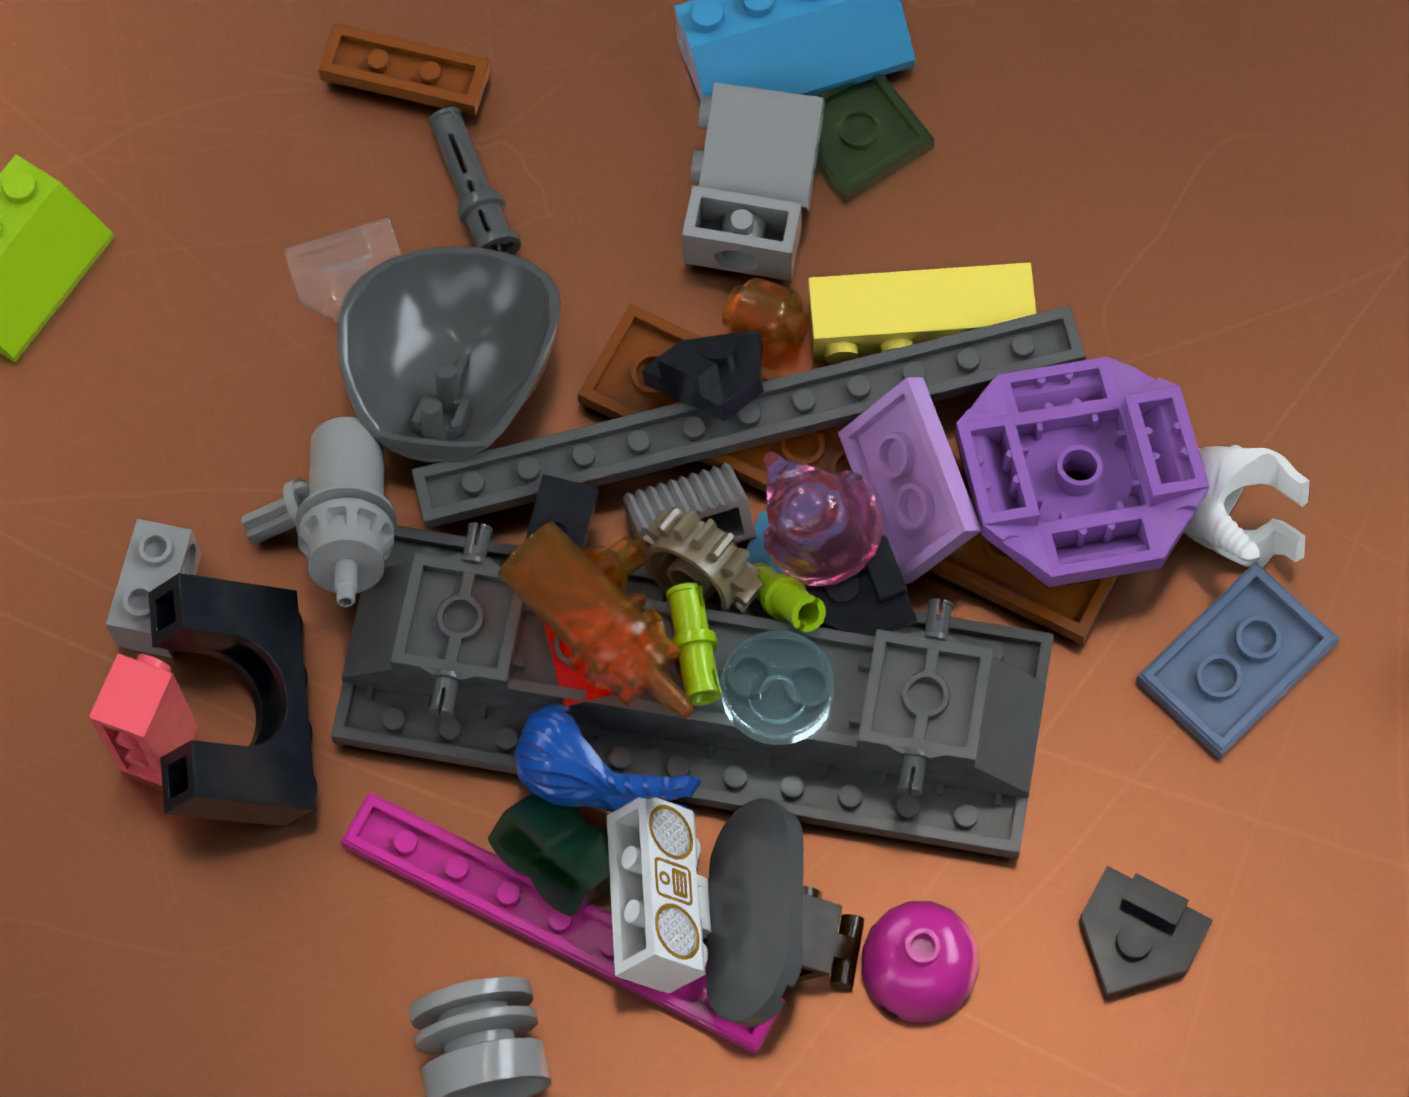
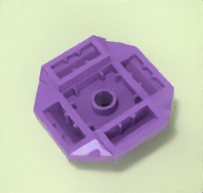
M1110 357L998 374L956 424L955 437L974 510L982 529L981 535L1048 587L1162 568L1206 498L1210 487L1180 386L1162 378L1155 380L1140 370ZM1078 471L1086 475L1088 479L1082 481L1070 478L1065 472Z

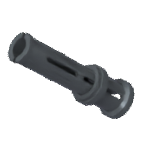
M446 107L438 110L429 118L428 122L430 128L434 131L447 169L461 200L457 210L460 222L468 226L475 243L474 247L515 255L521 247L520 237L517 232L510 230L504 215L506 203L503 195L495 189H491L478 153L463 121L462 112L458 107ZM457 148H459V151L467 168V172H465V169L457 152Z

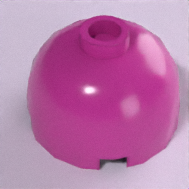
M908 901L889 909L870 928L862 948V978L871 998L880 1007L881 1005L884 1006L888 1011L897 1014L898 1018L908 1022H934L953 1014L970 995L979 973L978 946L968 924L952 909L932 901Z

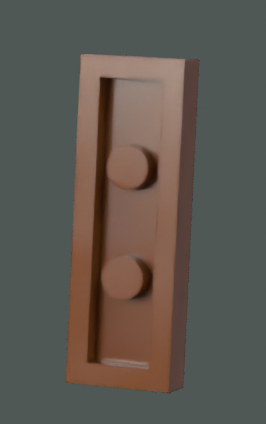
M334 23L319 67L320 78L324 81L439 108L458 107L462 113L474 116L477 114L491 71L490 60L487 58Z

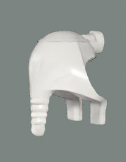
M1239 445L1198 448L1210 487L1206 498L1184 533L1204 547L1249 568L1255 562L1263 568L1275 554L1285 555L1294 562L1303 559L1306 536L1286 522L1272 518L1268 523L1255 530H1243L1238 528L1235 521H1232L1229 513L1238 501L1244 486L1256 484L1271 485L1303 507L1308 503L1310 480L1301 475L1283 455L1271 449L1242 448Z

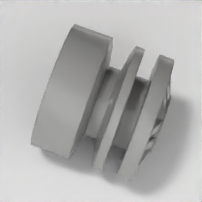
M520 977L470 980L437 990L414 1001L408 1008L413 1028L421 1030L414 1037L417 1050L427 1054H443L427 1062L421 1068L426 1097H532L546 1090L552 1084L543 1041L534 1038H517L531 1031L539 1024L536 1009L527 1007L534 1001L529 980Z

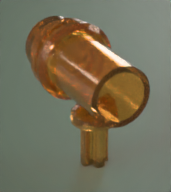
M553 521L548 522L535 531L506 560L498 572V577L572 651L569 657V667L573 671H578L587 666L588 668L583 678L593 687L611 690L626 706L633 704L649 690L668 710L673 711L680 719L685 720L695 710V707L686 698V693L666 674L678 660L682 651L666 636L663 617L654 608L645 612L642 611L648 598L643 593L631 594L629 596L624 593L628 585V576L645 565V554L642 552L647 545L645 541L640 537L631 541L625 536L609 548L593 545L582 551Z

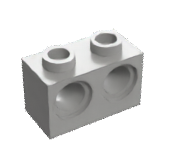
M142 519L136 520L106 622V626L117 647L170 658L173 657L174 650L152 647L148 592L178 573L196 576L202 552L191 529Z

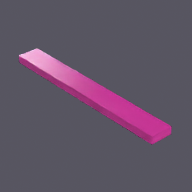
M368 792L341 840L344 848L756 1055L778 1015L777 1013L772 1019L756 1027H744L722 1019L713 1010L708 998L707 963L704 976L670 994L616 977L611 912L371 792Z

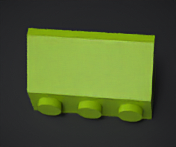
M17 154L0 173V353L15 363L115 238L113 232L60 181Z

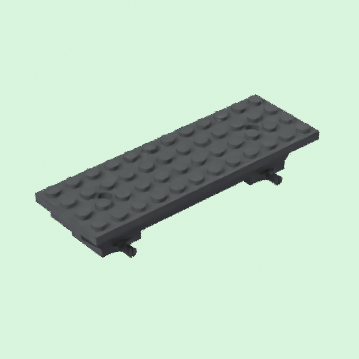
M469 523L467 537L397 526L394 535V547L390 556L384 561V573L381 579L371 588L361 592L342 674V688L331 732L333 743L518 774L515 760L516 744L523 728H525L529 715L547 705H564L562 698L584 701L571 705L572 711L565 713L572 716L581 730L582 737L590 744L612 772L658 777L690 775L701 778L700 781L702 782L693 796L676 798L672 801L736 811L749 801L765 798L786 807L787 811L795 814L799 822L1014 859L1019 858L1045 696L1053 633L951 617L954 604L948 600L943 601L942 613L937 615L940 601L938 598L929 600L928 613L914 611L917 623L894 632L877 629L876 636L835 630L823 624L812 632H802L799 630V627L796 629L787 620L781 621L772 618L763 610L760 601L754 599L743 614L706 609L709 630L716 633L718 648L713 653L719 686L722 688L723 696L720 700L708 705L692 706L690 703H685V690L679 658L674 657L671 651L670 640L675 634L669 602L667 601L666 593L653 580L646 566L582 556L573 587L531 580L529 571L517 570L523 546L490 541L493 529L486 524H481L479 531L478 523ZM633 598L656 683L585 701L587 690L559 686L543 622ZM581 621L569 622L557 631L553 642L554 651L557 657L567 665H585L595 658L600 638L597 631L588 623ZM571 628H584L594 638L593 651L584 659H569L560 650V639Z

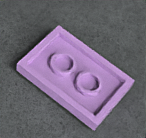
M906 377L838 432L868 515L876 514L884 536H887L905 584L914 582L982 531L923 377Z

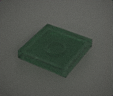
M883 74L873 75V79L854 84L855 81L830 88L815 95V97L824 98L825 101L816 166L845 203H848L927 153L935 145L933 136Z

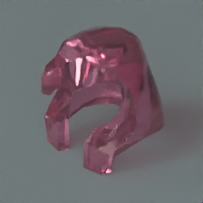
M772 451L768 452L765 455V463L768 471L767 517L769 527L764 531L763 542L764 550L773 563L786 574L799 579L808 586L835 585L859 573L876 555L885 530L882 510L873 490L864 477L849 470L835 475L809 465L788 461Z

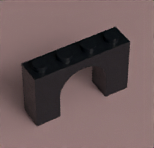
M178 573L148 592L152 647L206 654L222 660L233 668L246 684L252 696L256 713L255 731L249 746L190 740L160 758L164 814L286 826L316 810L317 782L313 776L311 754L312 726L308 721L306 698L308 677L303 664L301 642L303 621L298 608L297 590Z

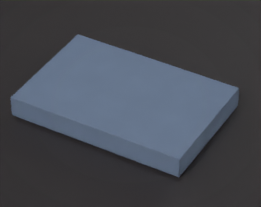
M1255 562L1137 676L1136 682L1220 760L1337 646L1340 638Z

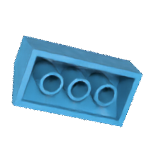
M692 0L674 6L678 46L700 101L702 95L712 96L714 82L818 96L916 66V59L901 0Z

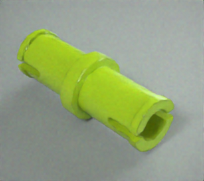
M763 562L755 563L754 565L759 567L761 571L757 578L763 582V586L758 591L759 594L755 599L760 601L763 610L774 619L787 620L796 629L799 627V630L802 632H812L819 628L826 616V607L823 601L809 594L804 584L795 576L787 573L780 574L773 567H768Z
M683 583L671 587L666 592L675 634L670 640L671 651L674 657L679 658L685 690V703H690L692 706L708 705L720 700L723 696L722 688L719 686L713 653L718 648L717 637L714 631L709 630L703 598V586H698L697 583Z

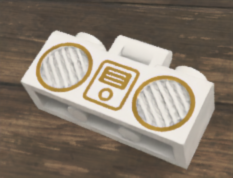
M638 797L607 815L615 976L670 994L705 975L708 950L703 943V939L708 938V934L711 933L708 879L697 874L701 845L696 837L694 812L657 797L650 800Z

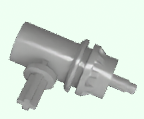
M356 417L333 418L319 425L314 430L310 439L309 481L306 482L301 478H295L286 482L283 487V498L245 514L241 518L242 525L247 529V538L253 544L261 543L296 527L299 549L308 561V573L311 579L321 588L334 592L336 594V602L342 607L352 606L355 603L356 593L371 588L381 579L384 573V561L390 556L394 547V535L397 529L395 509L389 500L384 497V445L375 439L366 430L359 418Z

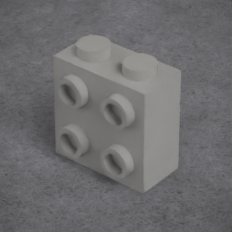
M714 82L712 96L702 95L698 127L706 128L707 133L704 150H694L690 182L699 183L700 187L802 203V211L809 212L825 108L824 98Z

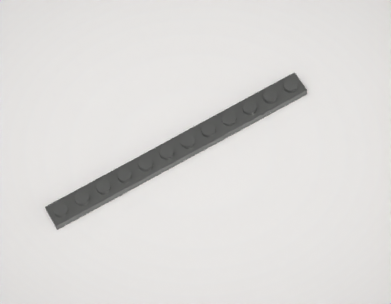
M1069 305L764 381V392L726 421L680 402L480 452L467 459L453 462L444 461L411 470L426 529L536 502L543 474L596 487L848 424L906 377H923L932 402L984 390L998 374L1083 361L1086 359V355L1071 306Z

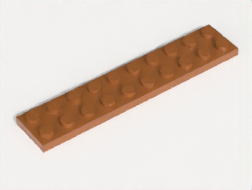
M630 303L578 392V402L611 419L680 403L681 401L646 386L642 369L679 341L702 337ZM762 366L763 382L784 377ZM848 424L700 460L711 467L714 465L718 468L725 462L731 465L738 480L782 501H786L835 478L852 520L856 521L869 516L838 432ZM954 457L973 505L962 460ZM981 532L928 570L1083 645L1118 577L1117 575L1048 587L984 538Z

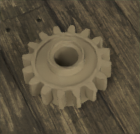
M672 507L669 512L663 510L645 531L647 534L642 538V543L649 548L645 552V564L653 580L665 593L671 587L679 584L697 583L698 586H703V598L706 609L730 613L736 612L738 614H743L759 594L758 591L763 586V582L757 578V575L761 571L759 567L747 562L746 559L751 555L750 552L746 549L738 548L734 542L735 536L730 532L725 533L717 528L715 521L711 518L704 523L700 521L694 510L689 509L684 515L677 507Z

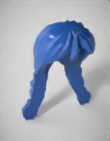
M561 704L547 705L529 715L525 728H523L516 744L515 760L519 779L535 795L555 805L566 807L589 806L614 812L638 797L649 800L659 797L668 801L675 800L676 798L691 797L702 782L700 781L701 778L690 775L658 777L612 772L590 744L582 737L581 730L572 716L565 713L572 711L571 707H564ZM676 804V805H678V806H681V807H684V808H687V809L689 808L688 806H685V805Z

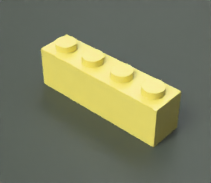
M1031 262L808 278V308L813 361L826 360L827 363L832 365L1037 314Z

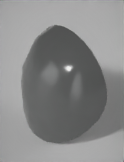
M479 247L420 249L390 258L367 271L346 294L339 313L337 331L339 362L346 392L357 417L366 430L389 450L424 462L463 460L488 448L506 430L515 415L534 392L553 350L560 317L561 301L559 291L550 275L526 259L506 252Z

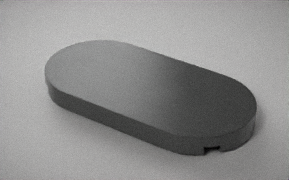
M765 798L749 801L732 814L717 837L709 865L711 933L708 934L707 942L708 998L718 1016L744 1027L762 1025L781 1010L785 1001L780 1000V997L783 995L786 986L794 988L800 975L803 959L802 827L795 814L788 812L786 807Z

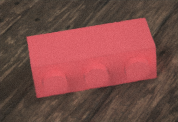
M118 653L89 719L118 770L162 786L160 758L193 740L199 727L173 673L170 672L171 667L168 664L146 654H139L135 660Z

